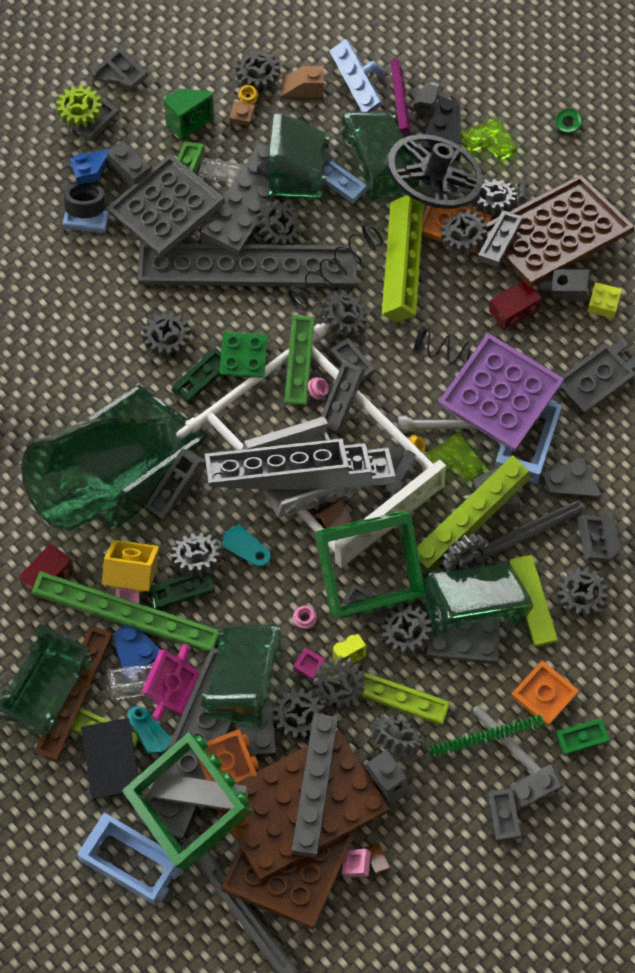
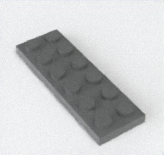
M260 143L257 145L224 195L226 203L210 216L200 232V237L236 255L240 254L256 229V224L260 221L256 218L261 213L259 211L260 208L270 201L273 202L279 193V190L257 171V166L272 155L275 150Z

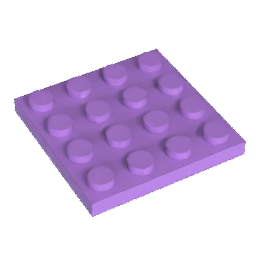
M487 333L438 401V405L515 452L563 384L564 378Z

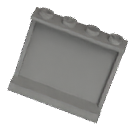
M320 417L244 441L242 450L331 440L326 433L328 422L325 417ZM360 487L261 490L277 517L280 518L286 515H294L296 512L304 509H312L325 502H333L337 498L346 495H354L359 491Z

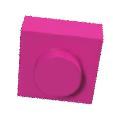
M305 648L293 665V670L313 682L316 677L315 672L317 668L321 669V662H326V659Z

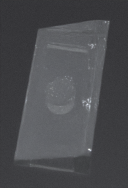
M204 157L198 177L232 185L244 165Z
M153 664L107 670L110 698L120 699L142 696V689Z

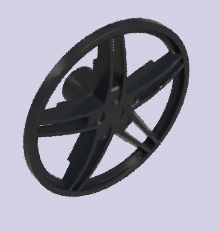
M425 134L408 136L396 142L388 155L387 168L393 182L402 192L422 204L442 209L460 208L473 202L481 191L483 175L477 161L464 148L445 138ZM414 141H432L437 144L434 145L430 154L421 145L418 146ZM403 147L417 164L406 166L403 169H396L395 155L397 151ZM458 153L470 162L475 171L476 179L468 176V173L450 166ZM429 179L434 198L415 191L404 181ZM447 182L473 191L463 198L448 200ZM437 184H440L441 200L439 199Z

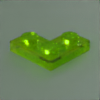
M498 117L461 131L460 134L461 139L470 152L489 145L498 161L517 153L518 150Z
M458 433L424 454L433 464L440 459L446 465V469L453 465L466 482L485 470V465Z

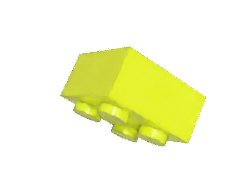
M595 282L588 312L614 318L622 289Z
M359 634L351 635L346 641L338 642L334 645L333 659L335 661H338L339 656H342L345 662L350 657L352 658L351 664L366 657V644Z

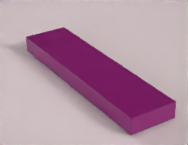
M393 59L390 60L399 129L403 138L412 136L404 75L399 60Z

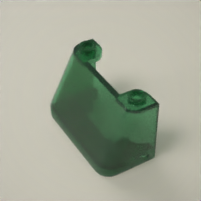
M351 111L342 114L341 136L344 142H348L349 145L352 144L364 170V179L368 181L369 185L371 184V189L368 190L371 201L401 192L391 179L387 168V159L391 148L396 142L403 139L398 129L396 116L390 112ZM403 147L395 155L396 169H403L406 166L415 164ZM419 180L404 181L411 188L419 186Z
M274 112L269 156V195L321 197L322 188L326 189V175H322L323 154L325 149H329V136H325L324 131L285 113Z
M499 561L488 566L441 573L440 571H432L423 580L426 593L424 597L435 636L447 634L448 627L455 626L456 628H461L463 623L504 617L505 621L511 618L513 624L524 622L534 607L529 593L512 564L506 563V561Z
M38 624L33 633V636L37 637L34 645L29 646V655L8 690L4 689L2 692L3 698H0V721L44 736L47 732L51 733L57 723L55 719L83 671H87L90 668L93 658L90 657V648Z
M282 625L224 627L223 631L218 632L216 645H219L208 693L203 692L201 707H205L204 717L262 727L267 692L274 662L281 644Z

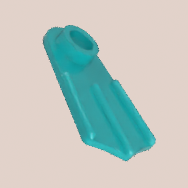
M238 524L234 528L225 531L221 543L222 548L255 566H265L269 563L271 559L270 551ZM258 555L265 556L262 560L256 559Z
M134 706L130 708L127 718L130 719V724L147 754L164 753L170 745L172 738L157 721L151 718L152 716L143 707ZM135 713H140L142 717H137Z

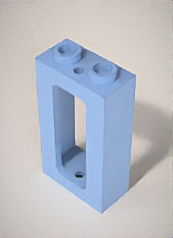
M554 400L550 401L540 415V418L545 420V425L533 462L528 463L517 459L530 472L531 479L528 482L538 484L562 405ZM502 444L494 469L503 465L512 453V450Z
M103 813L77 854L80 862L153 905H156L158 900L163 901L169 891L167 887L171 879L175 880L182 870L174 866L159 844L106 813ZM112 836L163 866L164 872L156 885L149 887L98 857L96 853L105 838Z

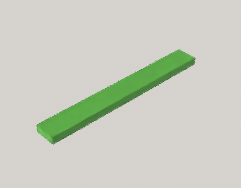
M41 571L32 590L33 596L127 627H133L136 630L179 644H186L191 648L206 653L210 652L211 647H215L220 630Z

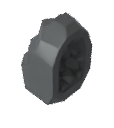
M428 82L418 91L413 107L415 112L427 116L434 113L440 84Z

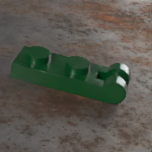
M215 347L173 385L171 390L176 395L180 394L183 397L182 400L187 405L191 404L205 388L220 376L221 351ZM188 384L192 386L189 391L185 388Z
M203 572L202 577H199L198 573L194 574L192 578L187 574L151 585L146 594L151 598V608L161 611L166 607L214 593L215 588L210 574ZM166 592L167 597L160 598L159 594Z

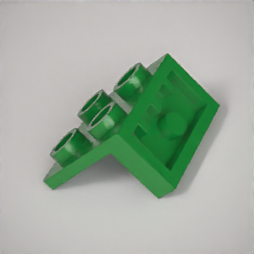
M223 332L220 375L263 378L265 376L266 352L268 351L267 334Z

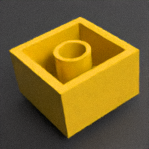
M113 540L104 557L102 584L108 585L111 588H130L136 592L149 591L157 572L159 546Z

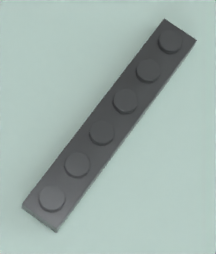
M315 713L313 715L291 854L314 858L317 856L338 717Z

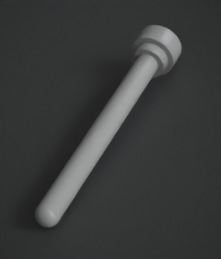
M407 416L397 417V429L402 434H407L412 429H476L463 420H412V418Z
M480 706L473 708V713L490 731L492 727L496 730V726L499 725ZM504 733V739H502L499 734V740L532 774L541 769L510 736L506 737Z

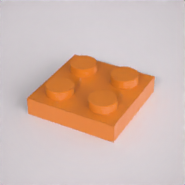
M541 660L512 692L511 697L533 716L535 715L538 718V715L541 714L546 727H549L574 699L579 690Z

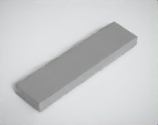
M162 774L155 780L151 793L152 798L223 810H231L234 807L216 781ZM234 785L238 792L242 791L248 797L249 788L247 786Z

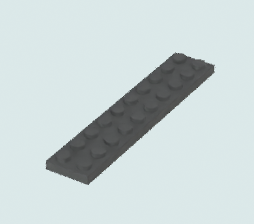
M140 243L138 285L291 287L294 284H300L307 287L305 283L306 273L313 271L321 274L320 261L323 259L335 261L334 251L339 246L245 244L240 254L236 255L216 244L178 243L161 258L145 243ZM351 246L352 251L357 254V246ZM339 248L336 250V259L338 264L347 271L348 275H344L338 266L331 261H324L322 263L323 275L332 283L333 288H356L357 260L349 250ZM314 273L307 275L309 287H329L321 276Z

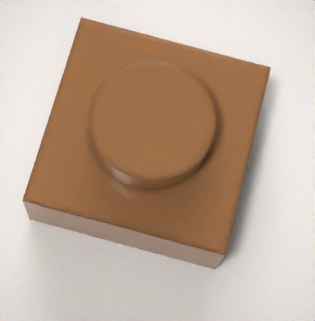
M234 101L229 117L230 123L250 127L255 105Z

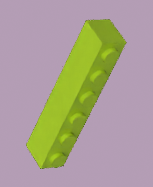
M408 195L390 202L382 315L395 323L416 316L424 204L412 199Z
M512 455L417 547L420 563L432 574L442 564V561L445 560L443 555L449 553L448 547L456 545V539L460 542L464 535L469 538L472 533H475L531 479L529 470Z

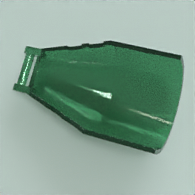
M160 413L150 418L88 419L32 442L24 451L21 471L22 482L28 499L36 512L50 526L69 532L122 507L125 504L124 500L131 493L135 494L139 490V485L145 480H149L167 462L176 458V451L172 448L168 422L170 421L169 414Z

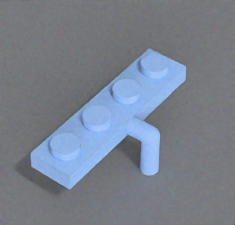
M345 39L330 50V53L362 113L368 116L381 107L383 103L367 74L374 71L379 76H384L386 71L375 61H371L363 67L352 45Z
M332 160L319 172L313 169L309 173V186L311 189H316L323 182L352 204L367 190L366 184Z

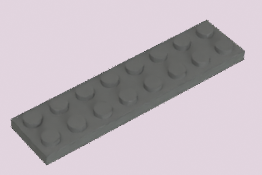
M211 647L167 751L188 732L196 736L200 735L206 742L228 734L256 668V663ZM193 749L163 773L206 780L198 757ZM153 782L146 799L173 837L183 841L197 805L152 798ZM138 816L137 824L147 827L141 817Z

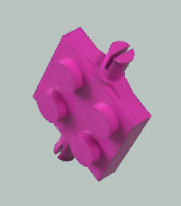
M182 644L178 656H174L166 650H159L141 693L152 699L157 705L151 717L156 721H161L165 709L177 716L183 714L200 675V672L191 667L187 662V657L192 648L186 644Z

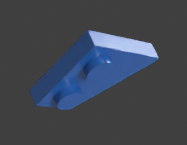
M110 149L88 154L80 153L70 158L78 185L99 180L102 175L101 172L106 168L105 161L108 160L106 152Z
M123 625L113 634V639L126 683L129 685L155 662L160 649L142 631Z

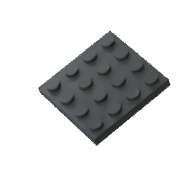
M169 154L111 203L107 210L162 258L221 208L226 201L223 196Z

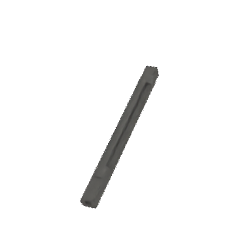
M197 834L191 835L183 843L185 849L199 838ZM209 851L196 861L197 865L276 972L299 973L248 903L221 891L226 874Z

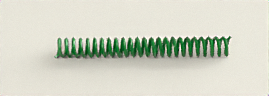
M539 714L538 718L535 715L533 719L529 717V721L527 718H524V722L520 719L519 723L515 720V726L513 722H510V726L506 723L505 727L501 724V730L499 726H496V730L492 727L491 731L487 728V734L485 730H482V735L479 731L477 735L473 732V738L471 734H468V739L465 735L463 739L459 736V742L457 738H454V743L450 739L449 743L445 740V746L443 742H440V747L436 743L435 747L431 744V750L429 746H426L431 758H434V754L436 757L439 756V753L443 756V750L445 754H448V749L450 753L453 752V749L457 752L458 746L461 751L462 745L464 749L467 748V745L471 748V742L475 747L476 741L478 745H481V741L485 744V738L490 743V737L492 741H495V736L499 740V734L502 739H504V733L506 737H509V732L513 736V729L515 734L518 735V729L520 733H523V728L525 732L528 731L527 725L529 730L532 731V725L534 729H537V724L539 728L542 727L541 721L543 726H546L542 715Z

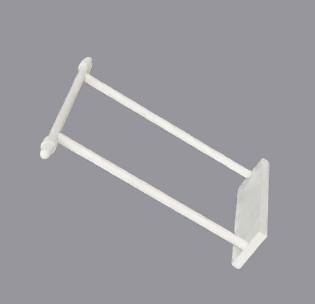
M329 322L314 326L313 341L315 339L319 340L326 335V331L329 330L330 326ZM312 345L311 356L336 380L339 370ZM289 349L265 366V376L263 378L288 360ZM250 377L198 417L185 423L186 426L176 433L177 438L184 439L190 433L194 434L208 420L235 450H242L243 444L215 414L263 378ZM358 390L354 399L406 450L415 453V459L426 469L365 519L399 511L412 513L444 487L446 465L440 459L433 464ZM306 509L296 512L314 531L325 529ZM393 527L328 542L329 547L335 552V563L340 568H343Z

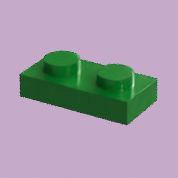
M602 718L559 730L555 733L563 757L607 744L610 741Z

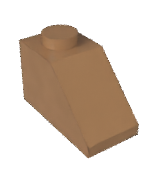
M302 66L282 78V98H324V66Z

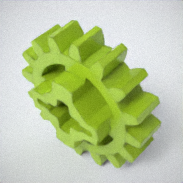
M80 84L79 89H76L72 85V90L64 89L65 95H58L59 101H56L57 114L61 117L62 122L67 121L69 127L73 123L76 125V128H79L80 124L87 127V122L95 123L94 117L100 118V112L103 110L101 97L98 96L96 90L91 92L90 86L83 89V85Z

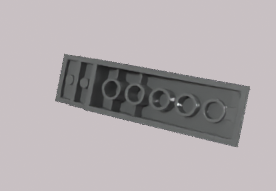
M342 438L205 454L208 484L210 487L300 490L364 487L396 483L389 448L367 450L366 443L344 445Z

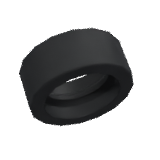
M76 183L67 187L64 191L65 211L69 215L81 219L100 215L105 209L104 190L93 183L79 185ZM88 199V200H91V201H78V200Z

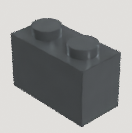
M121 141L106 152L109 168L129 187L133 186L151 170V167L124 141Z

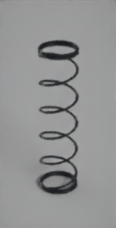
M364 223L362 225L364 236L352 234L348 240L349 248L343 246L335 248V261L330 259L320 261L321 274L313 271L306 273L305 283L307 287L300 284L292 285L288 289V295L295 306L303 311L309 309L307 298L295 286L307 289L316 301L319 300L308 286L307 275L310 273L321 276L326 284L333 288L332 283L323 275L321 265L324 261L335 263L344 275H348L347 271L337 262L336 250L339 248L349 250L359 263H362L361 258L352 251L350 239L353 236L364 238L369 247L376 251V247L382 246L383 237L377 228L369 223ZM365 226L376 233L380 244L371 239L366 232ZM292 291L302 298L306 308L297 302L292 295Z
M426 326L420 327L414 343L413 352H419L423 339L428 332L427 352L429 358L436 356V354L440 351V349L442 348V346L448 338V363L450 365L455 363L464 351L467 344V361L469 360L470 341H467L462 350L460 351V353L458 354V356L456 357V359L452 363L449 361L450 334H448L445 337L444 341L442 342L436 353L433 356H430L429 345L431 329L428 328L426 330Z

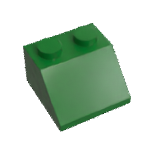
M179 89L163 99L166 125L181 141L214 119L213 94L210 91Z

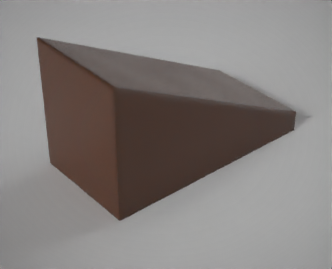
M376 843L364 847V849L371 852L370 866L374 877L388 873L390 867L380 844Z

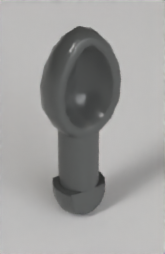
M520 179L517 183L518 197L515 208L530 201L527 197L528 182L525 179Z

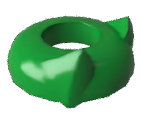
M564 109L555 118L556 127L562 133H574L582 128V116L575 109ZM568 118L573 119L575 123L571 127H566L563 125L564 120Z

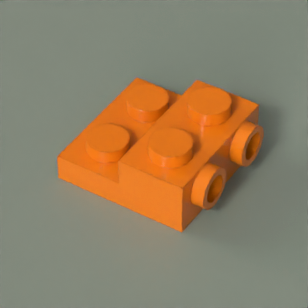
M240 729L207 741L209 744L207 749L210 754L214 753L223 763L221 766L224 773L228 772L235 779L236 783L248 776L257 775L256 770L260 768L255 755L250 757L247 747H250L251 744L246 732L241 734ZM198 758L205 779L215 781V779L209 773L207 768Z

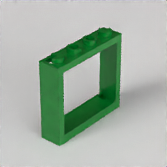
M399 511L314 531L331 615L339 617V619L351 618L353 613L361 612V614H368L374 612L377 607L392 608L397 606V602L405 601V603H411L414 600H418V597L426 595L410 512ZM399 525L410 587L340 604L328 542Z
M190 732L122 790L174 866L185 871L253 812L248 805L250 803L248 797L242 791L238 792L234 786L237 784L235 779L228 772L224 773L221 766L223 763L214 753L210 754L207 747H209V744L200 735L196 736ZM193 749L234 807L183 851L142 792L187 752Z

